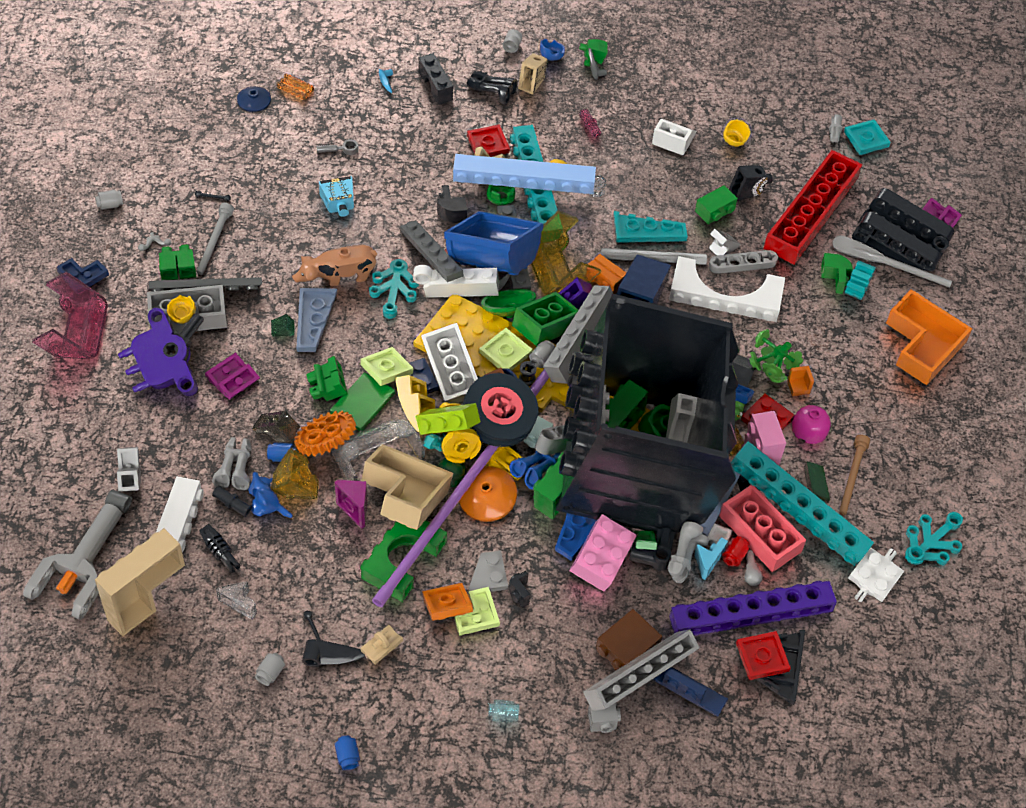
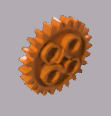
M334 411L332 414L328 412L326 416L321 414L318 419L313 418V422H307V426L301 427L302 431L297 432V436L294 437V443L302 455L310 456L313 454V456H316L318 453L323 455L325 451L330 453L331 449H338L339 444L344 445L345 440H350L349 436L354 435L353 431L356 430L355 426L357 425L352 415L348 412L340 411L337 413V411Z

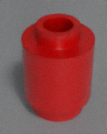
M741 536L733 538L722 553L724 562L729 566H739L749 551V542Z

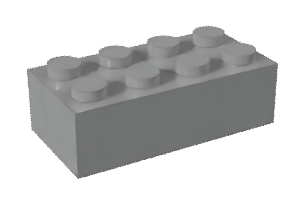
M223 285L147 292L148 313L153 308H160L167 315V305L172 299L179 295L191 296L196 305V313L204 318V321L196 331L227 328ZM162 315L156 316L154 321L159 322L162 319ZM169 318L175 332L178 331L180 333L187 324L175 323Z

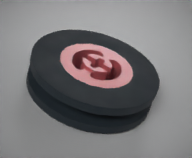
M492 373L478 378L469 387L463 401V405L476 403L481 422L470 429L476 431L480 441L491 446L509 447L522 442L530 434L538 417V403L533 391L523 381L508 374Z

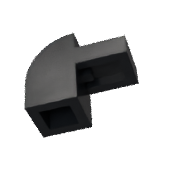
M442 185V193H439V199H437V213L440 218L451 223H459L467 219L465 197L451 198L449 185Z

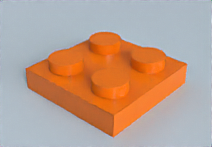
M462 583L422 591L423 599L432 621L473 612L472 603Z

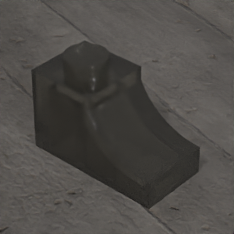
M287 411L261 414L252 427L256 433L268 435L278 442L293 440L300 428L299 424Z

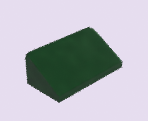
M807 461L804 466L808 489L822 501H830L824 467Z

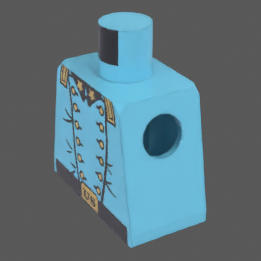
M352 176L319 181V193L330 213L338 212L341 217L347 216L349 210L354 208Z

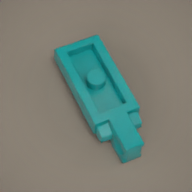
M447 433L427 435L423 446L441 452V444Z

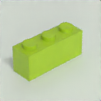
M476 403L428 409L415 416L420 435L469 429L481 422Z

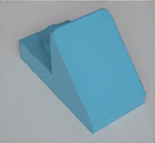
M722 537L717 544L714 542L709 550L698 544L696 546L694 554L701 577L704 580L710 575L727 547L728 541Z

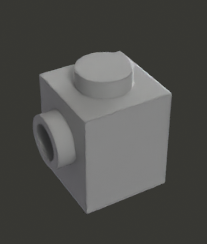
M615 703L607 709L592 711L589 705L588 718L591 732L601 731L608 733L616 730L618 721H621L620 709L616 708Z

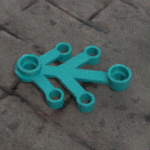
M395 259L390 263V268L383 272L376 271L372 274V280L376 284L382 283L383 279L393 275V278L380 286L373 285L369 288V295L372 298H377L381 293L390 289L388 302L383 306V316L388 319L397 316L398 310L395 302L398 289L408 302H415L417 299L416 291L409 290L400 280V277L403 276L411 288L419 286L418 283H412L414 281L413 276L407 271V262L402 259Z
M950 512L945 520V524L933 535H931L930 525L932 518L927 514L921 515L919 525L922 527L924 542L920 546L918 545L917 536L919 529L915 525H910L906 530V536L910 540V547L905 552L906 560L914 565H919L924 560L937 561L940 565H946L950 559L947 552L931 553L926 551L932 548L950 550L953 554L960 553L962 549L960 541L939 540L950 530L960 528L963 522L961 514Z

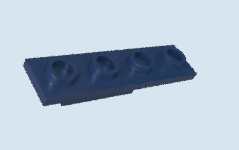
M673 667L668 668L652 679L717 717L728 701V698Z

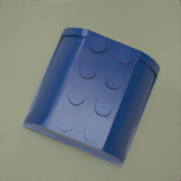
M478 211L444 232V239H446L448 255L455 262H460L461 265L470 264L475 265L477 268H497L498 272L505 271L510 275H518L519 271L527 269V266L533 263L537 255L543 223Z

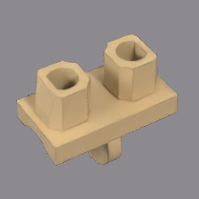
M388 625L382 631L376 632L374 637L361 647V652L374 664H377L403 642V637L398 635Z

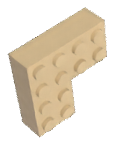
M381 444L365 461L361 481H366L370 486L387 492L384 496L380 515L404 524L408 528L418 530L448 494L453 473Z
M165 528L154 533L142 545L136 546L130 554L117 560L115 565L108 570L102 571L95 579L107 621L122 636L156 612L151 591L185 566L180 543Z

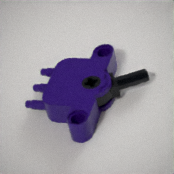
M153 308L148 313V320L152 329L136 336L132 340L131 347L118 353L119 358L134 354L137 364L125 370V373L130 375L141 371L145 380L132 389L134 392L142 391L148 387L160 390L176 383L178 389L184 395L193 396L198 391V384L188 364L191 355L189 347L192 344L190 338L202 324L204 318L195 313L179 333L174 331L168 316L162 309ZM162 315V319L159 322L154 321L156 316ZM191 382V387L184 390L185 383Z

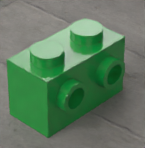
M723 185L697 199L695 212L707 224L718 221L726 214H731L736 209L737 197Z

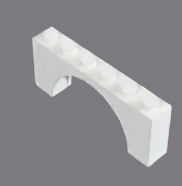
M678 256L669 300L777 322L785 278L767 274L765 282L756 291L743 296H727L711 290L701 281L696 271L695 259Z

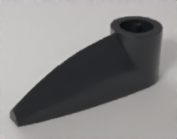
M309 639L306 641L302 663L310 667H318L321 664H342L365 657V654L359 648Z

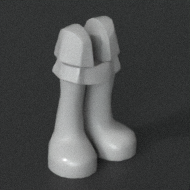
M231 437L225 446L223 464L214 474L212 483L216 487L218 485L222 488L229 486L234 460L237 463L232 475V485L237 490H247L250 486V478L245 473V468L250 457L251 443L249 439L243 438L241 449H236V437Z
M685 522L680 531L678 550L675 555H671V561H669L668 571L676 583L684 582L689 575L692 554L697 544L705 548L709 543V538L702 534L703 527L694 522Z

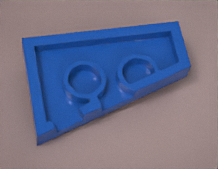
M567 513L555 546V551L572 561L581 550L597 520Z

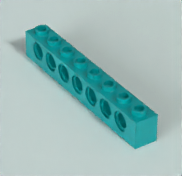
M534 126L513 127V132L510 134L511 145L514 144V157H517V160L544 162ZM524 188V194L528 195V208L532 209V221L543 223L540 242L561 239L562 224L552 191Z
M749 441L731 461L736 473L741 474L752 486L757 487L767 498L777 503L783 511L793 516L799 524L804 525L814 536L824 541L830 549L840 554L846 562L855 566L874 544L870 538Z

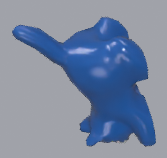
M253 472L252 483H250L248 488L249 493L255 497L251 505L252 513L261 517L264 514L279 511L283 516L292 518L293 515L279 503L277 495L270 489V483L274 478L268 479L267 477L259 476L257 472Z

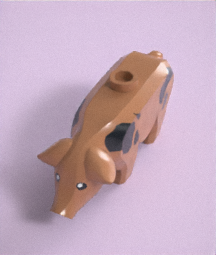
M362 244L327 250L316 258L301 256L302 265L299 271L292 275V278L298 283L313 281L317 277L329 280L330 286H338L341 277H350L357 274L356 281L363 282L366 281L370 271L376 265L375 257L377 252L372 247Z

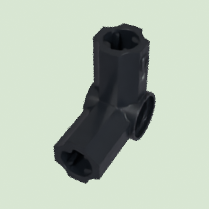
M669 528L658 529L656 550L636 549L635 543H633L629 560L652 565L658 571L665 570L669 565L675 532Z

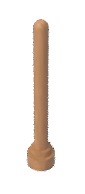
M857 435L854 440L856 451L839 510L842 516L846 515L863 452L870 445L871 440L866 435Z

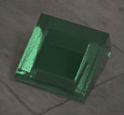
M285 314L271 320V335L273 337L292 336L295 334L294 320L289 315Z

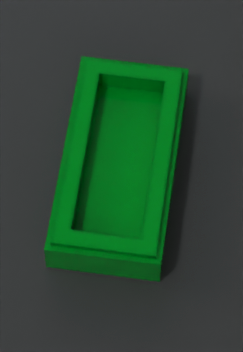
M634 531V534L637 535L634 540L636 549H657V541L653 531Z

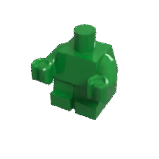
M588 39L586 44L580 43L579 50H583L584 56L587 57L584 61V66L590 67L588 48H591L597 64L602 65L608 53V42L599 39Z

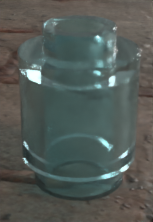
M494 699L493 703H489L488 716L492 717V721L513 723V721H518L520 704L514 703V701Z

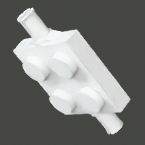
M870 548L850 574L848 579L854 582L860 589L855 595L856 600L862 595L858 600L862 602L867 594L881 602L885 599L904 572V570L892 562V559L897 554L896 551L892 553L894 549H889L886 555L883 556Z

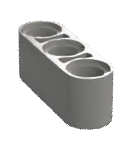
M564 425L543 429L535 444L536 451L543 455H550L566 450L567 441L562 439Z

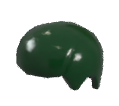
M444 458L437 465V467L453 473L450 487H457L465 477L466 467L464 463H453Z

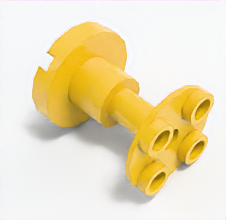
M444 402L440 405L439 408L458 406L461 404H450L448 402ZM469 428L444 432L447 435L443 438L441 448L448 461L463 463L466 462L465 459L470 458L471 460L479 453L481 441L475 430Z

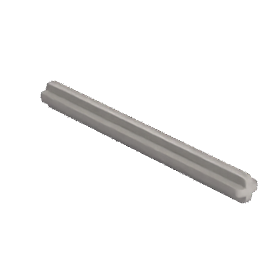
M613 248L601 249V255L607 259L634 260L638 254L660 262L677 263L678 256L695 259L696 264L705 265L707 263L706 254Z

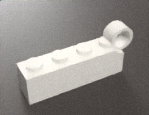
M418 265L414 268L413 280L418 284L424 285L426 298L450 297L451 295H459L461 297L499 296L497 268L462 269L464 276L450 282H446L436 270H432L427 265Z

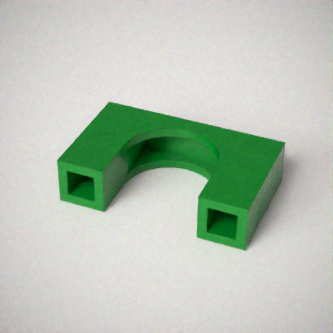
M425 520L418 530H415L395 521L391 530L388 529L384 534L382 542L375 545L369 559H365L360 566L361 579L378 589L385 585L397 568L388 558L390 553L399 546L414 545L430 522ZM439 528L423 550L437 557L447 543V532ZM406 573L393 590L391 596L403 602L414 587V577Z

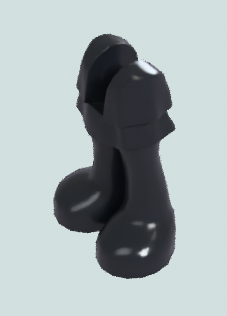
M474 71L467 80L466 85L479 92H494L499 95L500 103L507 105L511 94L514 95L517 90L518 80L512 77H493L488 75V72Z

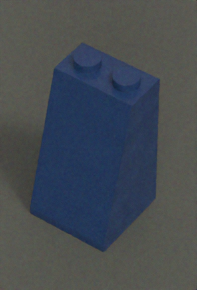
M637 254L618 288L617 295L657 304L668 280L671 265Z

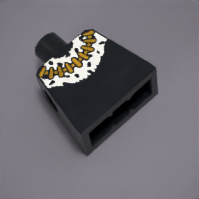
M741 165L737 168L729 190L737 197V201L760 195L765 185L772 183L773 178L770 173L766 174L760 165Z

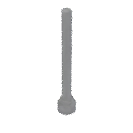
M221 203L218 209L219 219L196 271L198 275L204 274L224 223L233 214L234 207L229 203Z

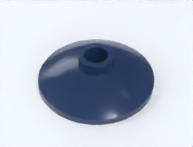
M259 86L244 88L237 96L238 105L250 112L264 110L271 102L270 93L265 88Z

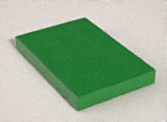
M364 372L347 390L348 394L343 395L330 409V414L334 411H337V413L340 411L348 412L352 415L357 425L355 426L356 430L362 432L395 395V390L386 384L380 386L372 376Z

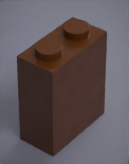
M632 609L597 638L596 649L600 656L606 657L611 662L612 667L618 670L659 644L663 636Z

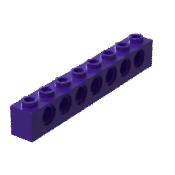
M815 581L812 584H796L789 588L778 587L771 591H756L748 595L737 594L730 598L719 597L712 601L705 602L701 600L694 604H678L671 608L669 618L674 634L690 629L692 634L696 636L833 612L837 601L830 581Z

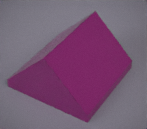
M335 481L336 504L363 529L365 527L367 511L366 481Z

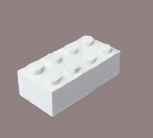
M455 323L421 335L444 402L450 404L463 402L469 387L478 379L458 324Z

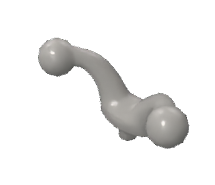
M152 232L150 237L146 238V245L139 244L138 249L140 251L148 249L152 241H156L162 246L171 245V240L165 239L163 242L158 235L154 236Z

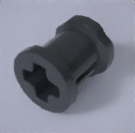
M530 361L523 362L520 365L521 374L519 379L528 386L533 385L536 381L535 373L537 366Z

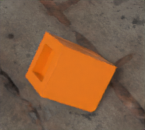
M809 366L790 369L787 383L792 396L811 393L814 378Z

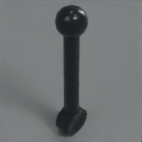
M201 191L195 192L196 198L224 199L227 202L231 200L230 195L221 196L206 194Z
M305 611L304 618L308 620L316 639L322 640L312 620V612Z

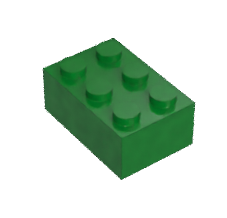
M554 292L517 307L512 326L534 345L538 346L539 343L545 340L551 341L562 336L578 312V309L560 294Z

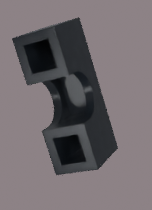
M431 53L418 57V72L425 83L430 82L431 94L437 105L453 101V85L435 54Z

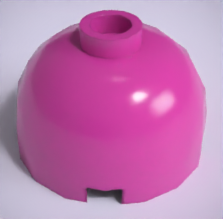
M807 405L800 408L794 415L791 425L792 432L798 439L806 440L805 443H820L829 434L831 428L830 417L823 408L816 405Z

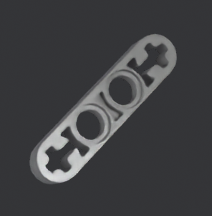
M771 250L717 255L710 259L709 269L715 274L773 268L777 263L778 255ZM748 259H754L756 263H750ZM730 261H737L739 265H733Z

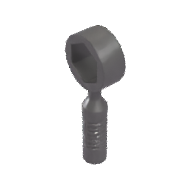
M352 139L344 141L343 146H317V153L343 150L347 155H355L358 152V143ZM347 146H354L355 148H354V149H347L346 147H347Z

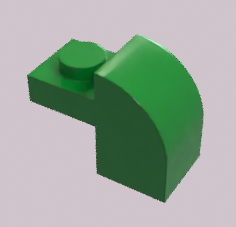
M824 253L821 262V278L835 279V293L843 294L844 288L847 287V283L851 278L853 266L842 255Z

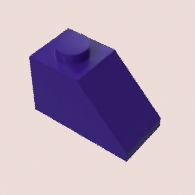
M577 277L558 294L574 307L580 309L592 290V286L590 283Z

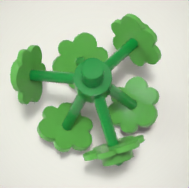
M769 329L760 331L755 338V347L758 348L764 343L769 346L761 349L763 356L760 358L756 357L755 352H750V364L753 368H757L758 371L762 370L765 372V375L772 382H784V380H787V377L781 369L783 358H785L784 364L786 369L790 370L791 368L800 367V364L803 363L802 353L796 351L795 353L790 352L788 355V350L792 347L790 342L776 346L768 340L770 336ZM761 361L766 362L762 364L763 369L760 366Z

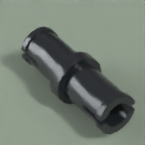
M219 485L214 489L212 496L223 502L228 509L232 508L244 517L248 516L251 512L252 506L240 500L239 496L235 493L231 494Z

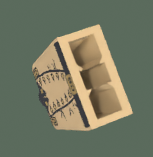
M531 54L522 62L518 89L530 94L535 93L545 78L548 61L545 57Z

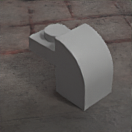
M138 447L118 448V492L139 490L141 487V465L139 464Z

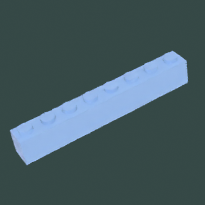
M455 154L453 181L593 194L596 167Z

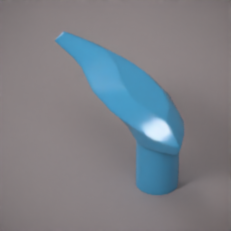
M379 69V78L382 85L392 93L388 76L393 75L392 69Z

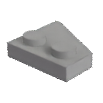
M501 550L480 554L469 591L489 587L490 592L508 590Z

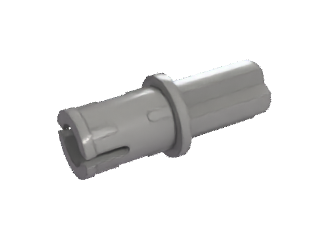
M835 114L834 117L832 116L831 125L829 126L830 141L832 143L839 142L840 133L843 130L841 126L842 116Z

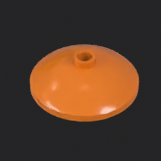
M485 466L461 497L459 504L465 514L474 520L481 522L499 520L506 516L516 503V483L511 475L503 469ZM485 486H489V487H490V488L487 489V490H484V489H483Z

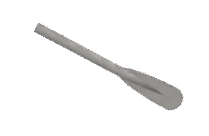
M837 236L833 240V248L840 253L867 261L884 263L950 288L951 280L886 257L877 250L846 236Z

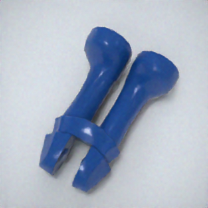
M536 451L531 456L513 460L509 466L510 472L516 478H521L525 474L526 486L533 489L536 481L542 480V474L551 465L554 466L561 453H555L551 457Z

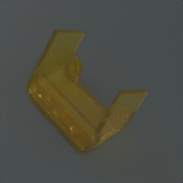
M559 210L543 224L538 252L533 263H531L542 292L545 295L554 292L559 293L577 277L590 283L601 273V269L583 262L578 263L570 271L562 251L569 244L567 232L579 220Z

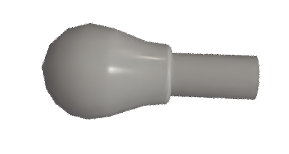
M749 550L746 554L745 581L750 586H757L762 582L763 575L757 563H755L753 551Z

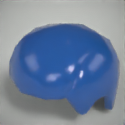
M545 38L540 41V54L549 61L559 60L565 54V47L561 43H557L556 40L549 43Z

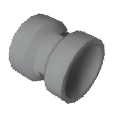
M512 29L507 32L502 44L505 51L514 53L518 50L523 37L519 31Z

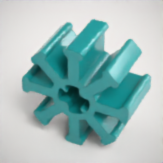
M858 261L847 283L845 294L862 300L873 278L876 267Z

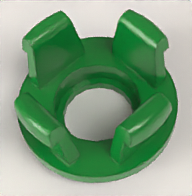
M488 185L487 198L493 204L507 205L515 199V187ZM498 192H504L507 197L501 198Z

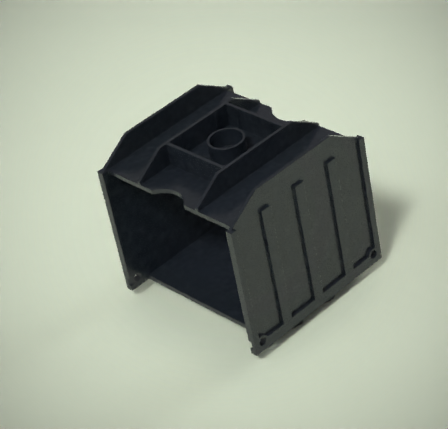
M612 294L594 331L585 329L580 343L581 353L573 352L570 360L568 373L571 376L568 379L567 386L569 388L565 406L569 407L570 411L562 433V439L567 441L559 465V474L563 475L562 495L556 504L555 511L598 520L603 514L622 526L653 531L654 533H657L658 529L669 528L676 535V533L681 531L685 522H694L699 525L705 523L736 480V475L729 458L730 452L737 444L735 436V403L738 380L732 362L739 353V347L733 331V323ZM628 380H631L648 391L647 404L656 407L661 404L671 406V400L678 393L697 397L695 417L687 443L617 426L610 428L604 423L601 425L604 385H606V393H609L610 396H615L620 385H625Z

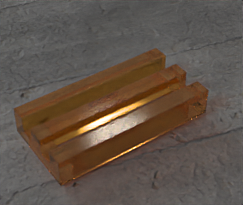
M287 73L284 74V78L280 79V82L276 83L277 88L303 100H306L314 91L313 85Z

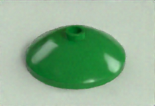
M509 289L499 291V296H486L482 299L481 305L489 313L513 318L517 307L530 303L537 298L536 293L531 290Z

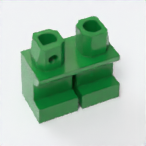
M188 244L179 246V251H172V247L169 246L162 247V252L159 253L161 280H178L177 265L180 279L197 277L193 251Z
M335 356L328 358V363L315 364L314 371L306 374L311 386L318 384L309 389L314 400L324 397L326 401L348 394L342 365Z

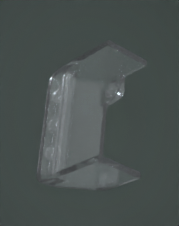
M392 418L349 436L350 440H345L344 445L339 444L338 449H332V455L346 480L357 481V474L349 461L356 459L361 453L399 437L406 438L417 458L425 461L424 443L410 421L405 419Z

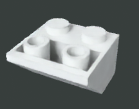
M660 119L654 129L652 144L684 155L696 135V131Z

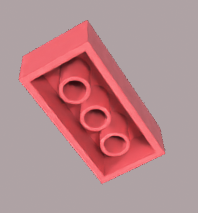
M750 485L722 504L719 517L737 536H741L749 542L750 550L772 573L803 551L806 539L755 486Z

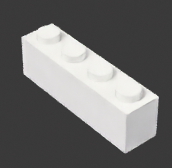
M176 476L156 532L165 528L180 543L183 552L186 545V535H189L191 532V521L197 515L198 501L202 500L204 490L201 489L199 480Z

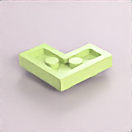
M489 587L469 591L473 612L454 616L459 636L500 626Z

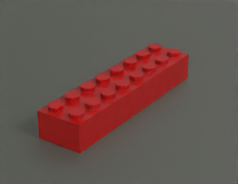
M831 150L767 234L763 249L774 251L778 257L795 265L858 180L863 164Z

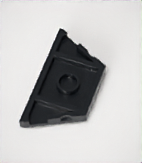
M803 629L794 634L788 635L783 633L778 635L789 662L790 671L756 679L792 705H795L805 638V630Z

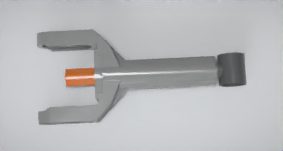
M114 489L110 490L106 497L105 505L98 513L74 553L56 554L43 558L26 584L23 596L31 600L38 597L55 570H58L59 573L64 575L56 587V590L60 591L61 594H67L76 580L85 583L73 603L74 607L72 610V617L82 620L99 594L95 582L97 574L92 562L122 516V513L128 511L132 497Z

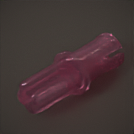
M588 109L581 110L579 116L584 122V127L589 129L594 138L601 136L602 132L597 126L596 119L591 116Z

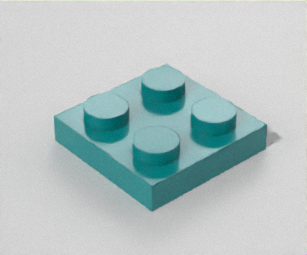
M875 119L847 126L844 129V133L859 155L890 146L891 142Z

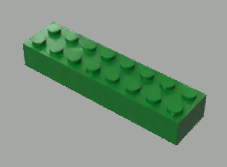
M628 380L625 385H620L616 395L613 398H609V404H605V410H609V422L605 421L607 427L615 428L617 426L631 430L646 412L648 391L631 380ZM563 452L559 455L554 466L551 465L547 469L542 480H537L533 486L534 508L552 520L559 513V511L555 510L556 504L562 495L563 475L559 474V465Z

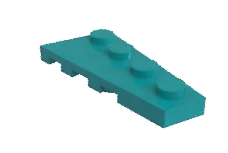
M618 211L613 213L616 242L687 241L686 223L664 219L656 221L653 217L647 216L646 219L639 218L635 214L630 213L628 216L621 215Z

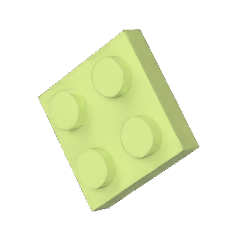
M507 328L503 329L479 348V353L497 368H508L510 370H513L527 359L533 351L531 347Z
M393 347L361 358L360 365L380 386L396 381L397 377L413 374V367Z

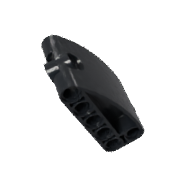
M881 188L859 219L858 225L852 234V239L877 250L891 259L921 270L934 271L955 232L947 223L890 189Z

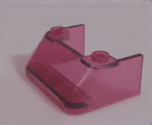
M64 272L46 282V286L60 295L59 305L63 311L69 314L65 333L62 335L58 331L51 329L32 339V343L56 358L91 359L98 354L108 304L102 295L68 272Z

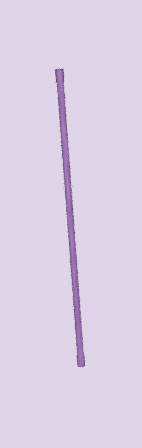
M545 369L530 387L535 397L549 379ZM487 445L394 573L374 596L372 601L376 606H384L395 587L498 447Z

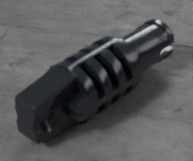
M210 524L205 525L199 530L207 548L216 560L223 562L230 573L235 572L233 566L237 570L241 567L240 563L231 554L232 548Z

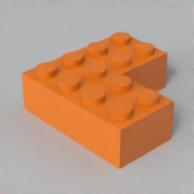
M912 289L890 310L886 321L887 325L912 340L901 351L896 366L925 385H928L965 345L972 331L971 327Z

